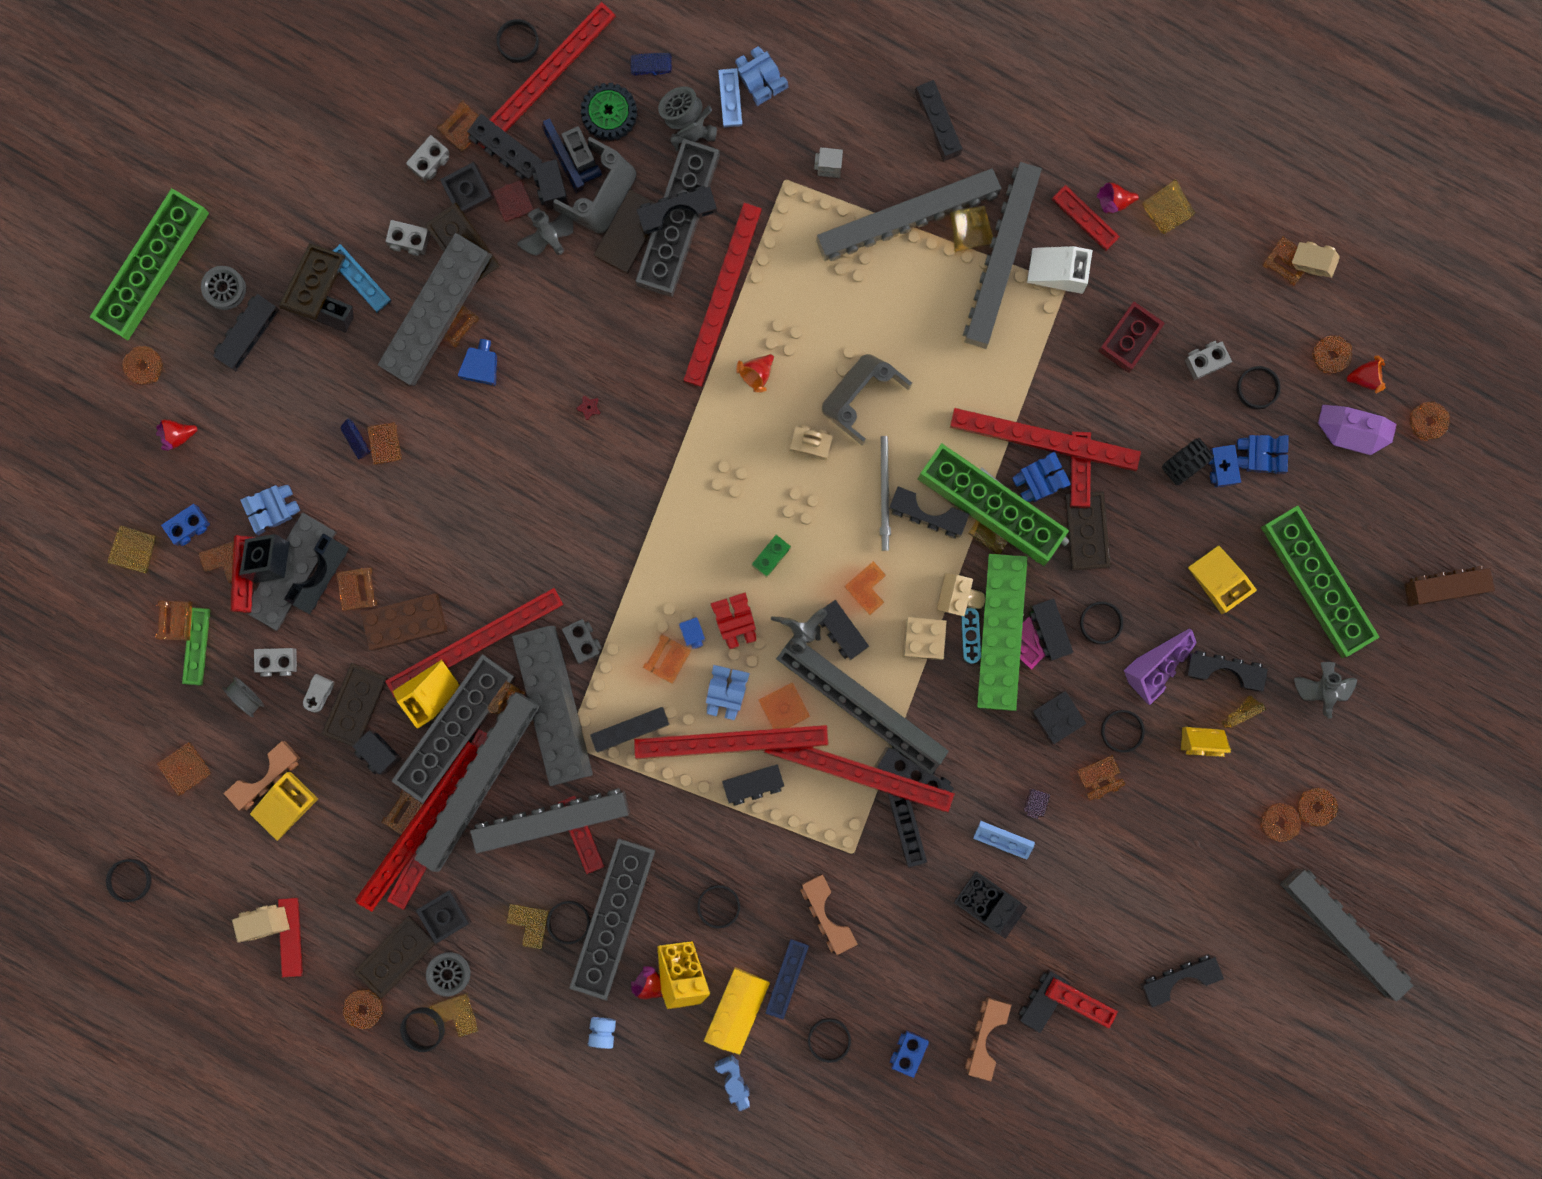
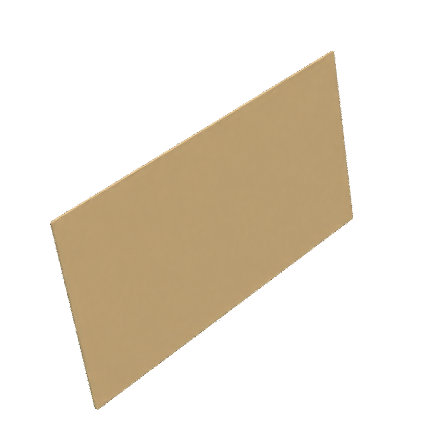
M785 180L579 709L578 717L587 753L852 854L856 850L878 790L765 754L764 750L636 760L634 739L827 725L829 746L813 748L871 767L875 766L886 747L892 748V745L776 660L786 644L795 635L790 627L780 622L772 621L771 616L792 618L800 623H804L818 610L826 607L836 599L869 647L852 660L844 659L838 651L840 646L837 642L832 643L827 636L829 631L826 627L822 628L821 626V640L817 641L815 638L813 642L807 643V645L901 716L906 717L927 659L903 657L906 619L910 617L942 620L945 612L938 611L937 607L945 573L959 575L979 521L969 515L961 537L956 536V539L946 536V532L942 530L936 532L928 529L927 524L920 523L918 525L909 521L910 518L904 515L902 518L891 514L892 511L889 510V527H891L889 551H882V541L879 532L881 527V436H888L889 507L899 486L916 493V501L919 508L928 515H942L950 510L951 507L963 511L917 479L941 443L980 469L982 467L994 478L996 477L1009 441L950 428L954 408L1017 422L1066 290L1027 283L1029 270L1012 265L987 348L984 349L964 343L966 337L963 336L965 326L970 325L971 319L968 318L971 307L975 308L977 302L974 301L976 290H980L982 286L979 280L982 272L986 273L987 266L984 265L987 257L986 254L913 227L905 234L897 233L889 240L876 241V244L866 248L863 246L858 248V251L853 254L845 253L840 255L841 257L837 260L830 261L829 259L824 261L816 242L818 234L871 215L874 212ZM772 354L774 360L770 376L764 386L767 391L762 393L753 392L754 389L744 382L740 373L737 374V363L739 360L745 363L751 359ZM871 354L893 366L909 379L912 385L907 390L893 378L887 382H881L874 376L868 381L849 404L857 413V419L851 427L866 438L865 443L860 445L823 414L822 404L863 355ZM805 425L811 427L812 431L825 430L830 432L829 435L833 437L827 460L790 451L795 426ZM778 535L791 546V549L766 578L752 567V563L773 537ZM746 592L747 604L751 609L756 627V641L746 644L744 634L736 636L739 647L729 649L726 641L722 638L715 619L716 614L713 612L710 603L727 598L730 606L729 610L732 616H735L729 597ZM697 617L706 641L702 642V647L692 649V647H687L679 623ZM713 665L731 669L727 679V687H729L732 681V669L750 673L748 682L745 685L746 690L741 709L738 711L735 720L724 718L727 708L719 706L717 716L707 714L708 703H706L710 680L713 678ZM664 707L670 723L669 726L639 736L602 752H596L590 734ZM778 764L784 787H781V792L770 794V791L762 793V798L752 800L751 797L745 798V803L736 806L733 805V802L728 803L722 781Z

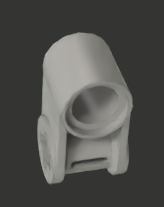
M315 674L303 700L305 709L315 713L321 711L333 689L334 681ZM312 700L317 702V705L312 706L310 704V701Z

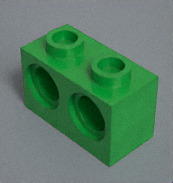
M775 535L752 563V567L767 578L788 553L791 546L778 535Z

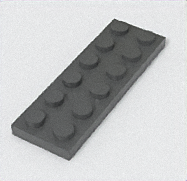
M302 512L286 539L290 542L285 578L260 582L252 596L251 613L247 614L278 631L293 606L284 600L293 583L307 581L318 564L317 555L313 550L323 533L334 538L337 532Z

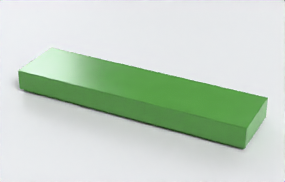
M192 607L189 609L182 684L203 686L210 609Z

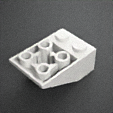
M1075 246L1032 248L1027 283L1083 294L1088 284L1092 250Z

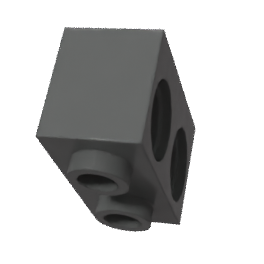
M579 126L562 133L564 143L578 173L596 166Z
M581 619L562 629L579 664L600 655L599 650L602 647L597 638L593 639L591 635L593 629L589 621L585 622ZM582 627L584 630L583 636L575 637V628ZM585 644L592 646V652L588 655L582 652Z

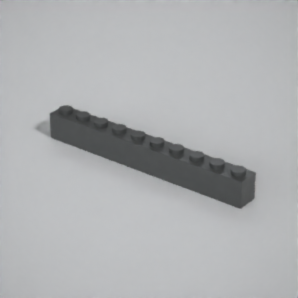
M1020 162L1018 168L1014 167L1011 175V178L1014 179L1013 185L1009 184L1006 192L1009 198L1007 202H1003L1000 213H1003L1002 220L998 219L995 230L998 231L997 237L992 238L990 248H993L991 255L987 254L984 265L987 266L986 273L982 272L979 280L982 286L980 290H976L974 301L977 302L975 308L971 307L968 318L971 319L970 325L965 326L963 336L966 338L964 343L984 349L989 344L1042 168Z
M992 168L818 234L816 242L824 261L829 259L834 261L839 259L842 254H853L858 251V248L863 246L866 248L876 244V241L889 240L897 233L905 234L913 227L918 226L920 228L927 225L931 220L939 221L945 218L947 214L960 213L965 207H976L981 201L986 199L988 201L994 200L998 197L1001 186Z
M790 641L786 644L776 660L930 775L934 773L949 752L946 748L808 645L804 653L796 654L789 648Z
M515 692V694L509 697L506 709L498 715V722L495 727L489 730L487 740L478 748L475 760L469 763L464 778L458 781L455 793L449 796L444 811L438 814L435 826L427 832V839L424 844L418 847L417 855L414 859L431 871L440 872L539 709L540 705L523 694Z

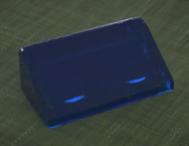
M349 418L346 419L340 429L356 457L360 460L371 454V451L354 422Z

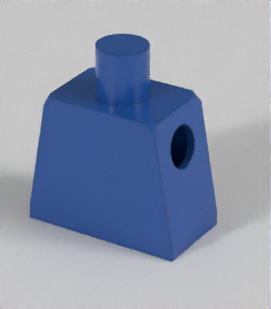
M480 339L478 349L468 348L458 373L460 379L496 386L497 355L489 351L491 341Z

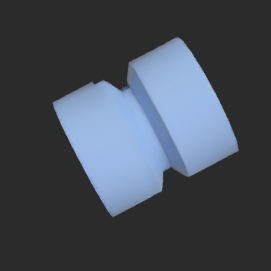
M591 1017L590 1029L592 1033L589 1034L588 1046L613 1048L614 1036L612 1032L615 1031L616 1020Z

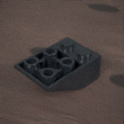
M975 871L954 902L1004 939L1007 938L1027 909L1024 904L977 871Z

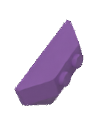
M1322 405L1318 425L1322 428L1333 446L1367 455H1372L1392 443L1397 425L1383 416L1349 407Z

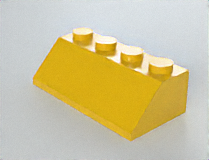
M735 967L704 1038V1042L720 1049L740 1054L770 982Z

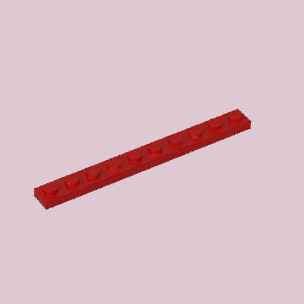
M601 2L489 120L506 132L606 28L616 15Z
M747 203L743 204L683 380L684 382L699 387L703 385L762 208Z
M954 408L950 428L1132 471H1137L1141 451Z
M555 588L389 678L385 682L395 698L393 693L395 689L440 660L449 669L560 608L564 604Z
M827 725L634 739L636 760L829 746Z
M479 729L472 744L479 748L487 740L488 733ZM425 837V838L423 839V841L421 842V844H424V842H425V840L427 839V837ZM416 851L407 862L387 899L388 902L403 910L408 905L427 867L414 859L417 855Z
M469 741L466 743L355 899L357 904L371 912L374 910L426 837L427 832L436 823L438 814L444 811L447 806V799L455 793L458 781L464 778L467 773V766L471 761L475 760L478 750L477 746Z
M813 747L764 750L765 754L949 813L955 795L954 793Z

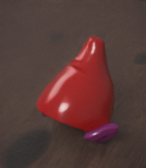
M1108 182L1099 189L1096 198L1100 199L1103 212L1111 214L1126 209L1127 206L1137 201L1139 196L1137 193L1125 190L1116 183Z
M167 419L160 420V424L156 427V436L161 437V443L163 444L161 449L166 451L179 447L197 432L195 425L180 424Z
M643 967L636 981H631V992L640 999L663 997L660 975L655 972L653 967Z

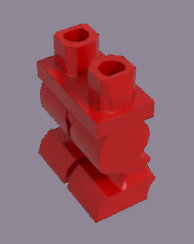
M746 592L729 597L735 616H732L729 610L730 606L727 598L710 603L713 612L716 614L715 619L722 638L726 641L729 649L739 647L736 636L744 634L746 644L756 641V627L751 609L747 604Z

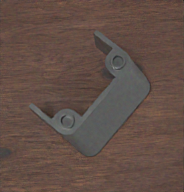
M589 137L588 147L590 150L601 155L603 166L610 169L608 176L593 202L586 198H580L572 208L557 199L554 200L553 204L554 210L596 233H604L608 230L629 189H631L636 180V170L616 150Z
M865 354L857 361L822 404L823 414L860 445L865 443L866 438L851 427L857 419V413L849 404L868 381L874 376L881 382H887L893 378L907 390L912 385V382L893 366L871 354Z

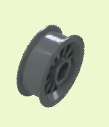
M681 86L672 89L661 99L658 111L660 116L665 119L668 127L682 129L698 119L702 112V102L696 97V93L692 88Z
M216 266L204 275L201 282V292L205 300L213 307L229 310L237 307L243 301L246 294V284L242 276L233 268ZM227 284L226 291L220 292V286Z
M234 676V681L227 688L223 687V690L241 710L250 717H254L253 713L260 706L264 707V704L246 684Z
M454 952L442 953L433 958L427 967L426 980L428 986L433 992L441 996L456 995L467 986L471 974L470 967L466 959ZM445 969H450L453 972L452 979L444 977Z

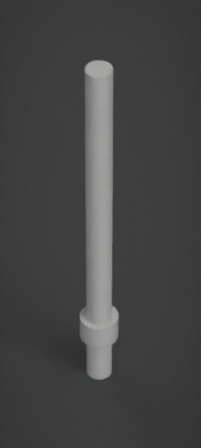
M881 436V527L879 532L882 541V551H889V536H891V527H889L888 436Z

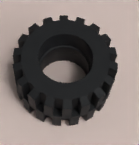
M1196 438L1167 460L1161 468L1177 486L1208 464L1214 455L1200 438Z

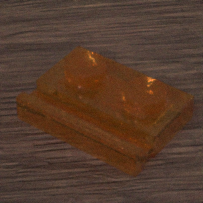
M395 422L367 427L374 465L402 460Z

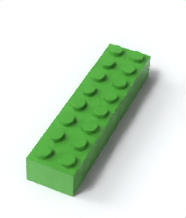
M171 188L90 318L128 341L209 212L201 205Z
M942 443L917 479L1043 566L1050 560L1069 532L1068 529Z
M1299 506L1288 510L1261 527L1341 658L1350 656L1379 638L1376 630Z
M989 554L977 708L1016 711L1028 556Z

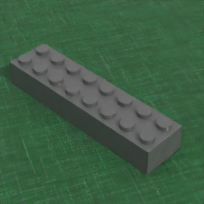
M683 138L664 198H674L681 192L691 193L701 186L710 187L720 157V151ZM687 209L674 210L666 216L663 222V229L651 234L636 279L638 287L673 298L699 220L696 214Z
M455 233L382 356L378 366L407 384L415 386L492 254Z
M546 626L512 636L527 698L540 705L533 717V722L549 785H558L592 776L593 772L556 626Z
M482 654L395 775L392 782L424 804L466 743L473 739L516 677Z
M619 788L609 790L607 792L608 795L601 796V793L593 794L588 797V800L584 801L582 797L569 801L570 804L564 805L563 802L550 806L551 809L545 810L544 807L537 808L531 811L532 814L526 815V812L517 813L512 816V819L508 820L507 816L493 820L494 823L488 824V821L478 823L470 831L475 852L477 854L628 816L630 811L625 790L620 791Z
M618 838L569 989L607 1001L656 852L655 849Z
M1296 868L1280 883L1282 888L1387 999L1397 1002L1413 987L1410 982V976L1396 968L1398 964L1395 960L1382 953L1384 949L1377 942L1374 943L1369 939L1370 934L1363 927L1359 928L1355 924L1357 920L1350 913L1346 914L1342 910L1343 905L1337 899L1333 900L1328 895L1330 893L1324 885H1319L1315 881L1316 877L1311 871Z

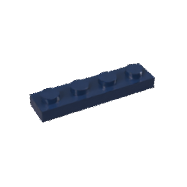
M790 939L765 1012L766 1014L784 1020L809 945Z

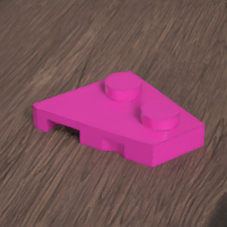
M1028 617L1022 626L1020 660L1032 670L1045 655L1040 646L1032 620Z

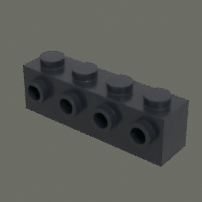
M482 114L478 116L466 133L469 135L468 139L475 145L481 144L484 147V152L491 157L493 155L500 159L499 163L507 169L511 167L515 171L514 174L521 180L525 178L528 181L532 172L535 171L534 165L542 162L540 158Z
M259 294L255 297L253 296L248 301L247 309L238 315L235 326L226 332L225 340L219 343L214 350L215 354L213 356L235 372L280 311L275 305Z

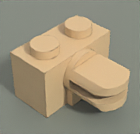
M1299 242L1292 264L1296 270L1332 278L1340 256L1336 249L1331 246L1320 247L1313 242Z
M795 426L790 451L827 460L833 436L829 435L830 432L825 430H818L816 432L812 431L809 426Z
M945 573L937 610L965 616L966 607L980 609L984 606L985 594L971 589L972 578Z

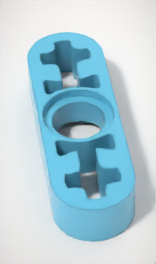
M967 608L965 615L968 614V611L975 615V618L972 619V625L976 624V628H965V625H969V620L965 616H961L963 658L967 663L973 664L978 662L981 657L979 613L976 609ZM972 630L976 633L974 641L966 639L967 631ZM977 643V647H973V652L977 653V656L974 657V660H971L970 657H967V653H970V647L966 648V644L972 645Z

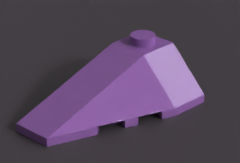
M1187 629L1138 657L1124 670L1128 683L1147 704L1151 705L1166 689L1165 683L1170 676L1174 677L1177 665L1185 661L1197 643L1193 631Z

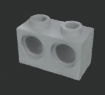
M430 135L406 162V165L424 182H427L428 179L431 180L437 174L436 170L441 165L443 166L448 162L450 152ZM433 150H440L438 156H431ZM421 164H428L426 170H419V166Z
M820 147V153L815 155L814 170H818L817 176L840 178L843 150Z
M391 220L385 242L394 251L400 252L403 249L407 250L411 255H425L430 232L427 228ZM397 233H402V239L395 241L394 236ZM415 238H421L419 245H413L412 241Z
M1213 341L1205 345L1206 349L1202 351L1196 349L1188 353L1189 357L1185 359V362L1194 380L1219 370L1232 362L1223 341L1219 343ZM1212 351H1217L1220 354L1219 360L1212 357ZM1195 359H1200L1203 362V367H1197Z
M254 649V672L260 673V677L272 676V673H279V676H291V672H297L296 649ZM287 657L289 665L284 668L281 665V660ZM264 658H269L270 665L267 668L262 666Z

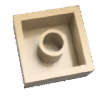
M908 617L906 619L903 657L943 660L946 620Z
M276 905L260 907L251 912H243L239 914V918L232 919L237 942L256 940L290 930L285 908H277Z

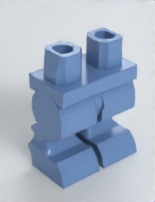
M759 46L750 52L753 57L752 61L748 62L745 56L736 59L739 77L748 89V92L752 94L757 106L772 98V95L775 96L788 88V81L785 77L780 78L778 67L770 58L768 52L764 53Z
M275 485L260 493H255L252 497L247 496L240 500L247 516H249L248 519L255 534L260 535L265 532V527H276L293 519L292 516L300 511L296 501L289 504L285 502L284 498L293 495L289 485L280 487ZM258 510H264L262 513L257 514Z
M713 665V678L710 680L706 703H708L707 714L717 716L719 706L727 708L724 718L735 720L738 711L741 709L746 690L745 685L748 682L750 673L732 669V681L729 687H727V679L731 669Z
M732 1054L716 1061L715 1069L721 1074L727 1071L730 1072L725 1079V1089L729 1094L730 1102H735L739 1111L750 1107L748 1099L749 1088L747 1085H744V1080L740 1076L738 1059H735Z

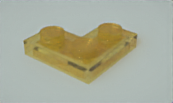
M510 904L507 924L525 927L522 946L542 949L549 910Z
M467 994L429 1006L430 1009L436 1011L441 1016L443 1022L454 1020L459 1038L479 1031Z

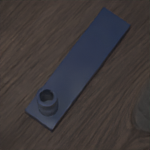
M550 118L543 121L542 129L575 193L583 191L584 183L602 176L598 165L578 173Z

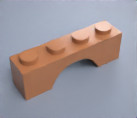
M281 741L267 754L269 770L261 781L252 784L238 780L224 792V795L239 811L249 810L255 804L254 800L258 796L262 798L269 791L268 787L273 783L276 784L287 770L292 771L299 765L297 761L301 758L286 741Z
M823 874L803 883V889L800 891L805 900H810L812 906L809 909L813 917L818 916L821 922L818 924L822 935L827 934L829 941L826 943L831 953L835 951L838 955L858 945L849 926L835 925L825 915L824 905L831 890Z
M989 997L986 998V1001H982L980 1012L983 1014L981 1020H977L975 1027L977 1036L976 1039H972L970 1046L972 1055L971 1058H967L965 1064L968 1075L988 1081L992 1080L996 1061L987 1053L986 1038L993 1028L1007 1023L1011 1008L1010 1003Z

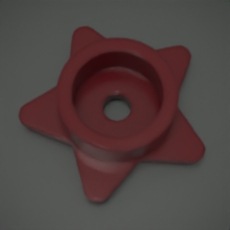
M583 396L582 404L576 410L584 413L586 420L592 415H599L601 413L597 408L599 399L590 400Z

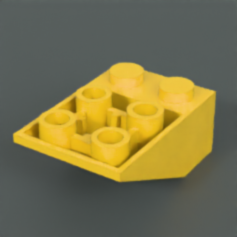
M1217 546L1188 567L1221 614L1228 612L1257 591L1246 574L1220 546Z
M440 660L395 689L393 693L398 704L418 729L434 719L446 706L460 684L445 663Z
M1182 727L1181 750L1186 751L1187 755L1224 757L1225 753H1230V746L1224 730Z
M286 772L268 791L250 815L278 841L318 798L292 772Z
M693 941L658 946L661 992L666 1008L671 1009L702 1004L710 995Z

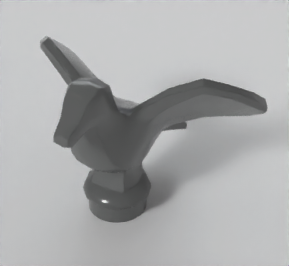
M709 105L701 112L695 122L685 126L676 134H672L670 141L676 151L679 150V143H682L683 138L696 142L699 138H704L707 142L715 141L717 127L711 124L703 126L704 119L712 111Z
M540 207L531 211L528 216L532 220L533 226L537 228V231L532 235L522 238L517 245L535 256L539 255L548 244L552 246L557 255L564 253L558 237L568 236L573 233V220L560 214L553 222H549L548 215L541 211Z
M823 608L818 610L804 623L786 617L771 616V620L791 628L795 637L791 639L789 648L793 653L802 654L807 649V643L813 642L815 638L817 641L821 640V629L818 624L827 616V611Z
M1321 662L1322 678L1320 681L1316 682L1302 677H1295L1294 683L1303 700H1322L1323 714L1328 719H1331L1334 704L1337 700L1347 701L1356 687L1357 679L1348 678L1342 680L1341 676L1334 672V662Z

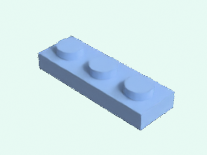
M737 68L718 70L723 127L742 126Z
M980 821L973 839L1026 860L1035 844L1031 840Z

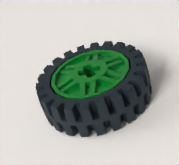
M601 83V86H594V89H590L588 94L584 96L581 103V117L585 128L595 138H600L602 141L620 140L622 136H627V133L631 132L633 126H635L637 107L633 96L625 87L622 88L619 84ZM606 110H612V114H606Z

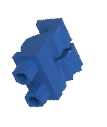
M1249 435L1247 438L1238 439L1237 450H1246V457H1237L1239 468L1246 469V472L1287 473L1288 455L1286 454L1288 453L1289 435L1279 436L1275 439L1269 435ZM1273 453V454L1278 455V456L1272 457V456L1269 455V454Z
M1055 452L1021 469L1020 473L1012 478L1016 487L1024 483L1026 484L1028 490L1020 493V496L1027 502L1033 500L1036 502L1057 492L1059 488L1065 489L1071 485L1064 469L1060 470L1062 465ZM1051 471L1056 472L1053 476L1045 477Z

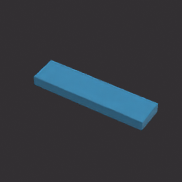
M341 244L333 250L345 255L344 263L340 269L341 274L377 313L392 301Z

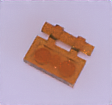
M1113 755L1077 770L1083 787L1092 786L1093 788L1092 792L1087 793L1090 801L1095 798L1100 799L1104 794L1111 791L1116 792L1120 787L1125 786L1122 778L1117 781L1114 778L1120 771ZM1108 779L1109 784L1100 788L1098 783Z

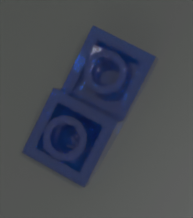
M670 53L631 55V74L634 76L647 73L660 75L672 72Z

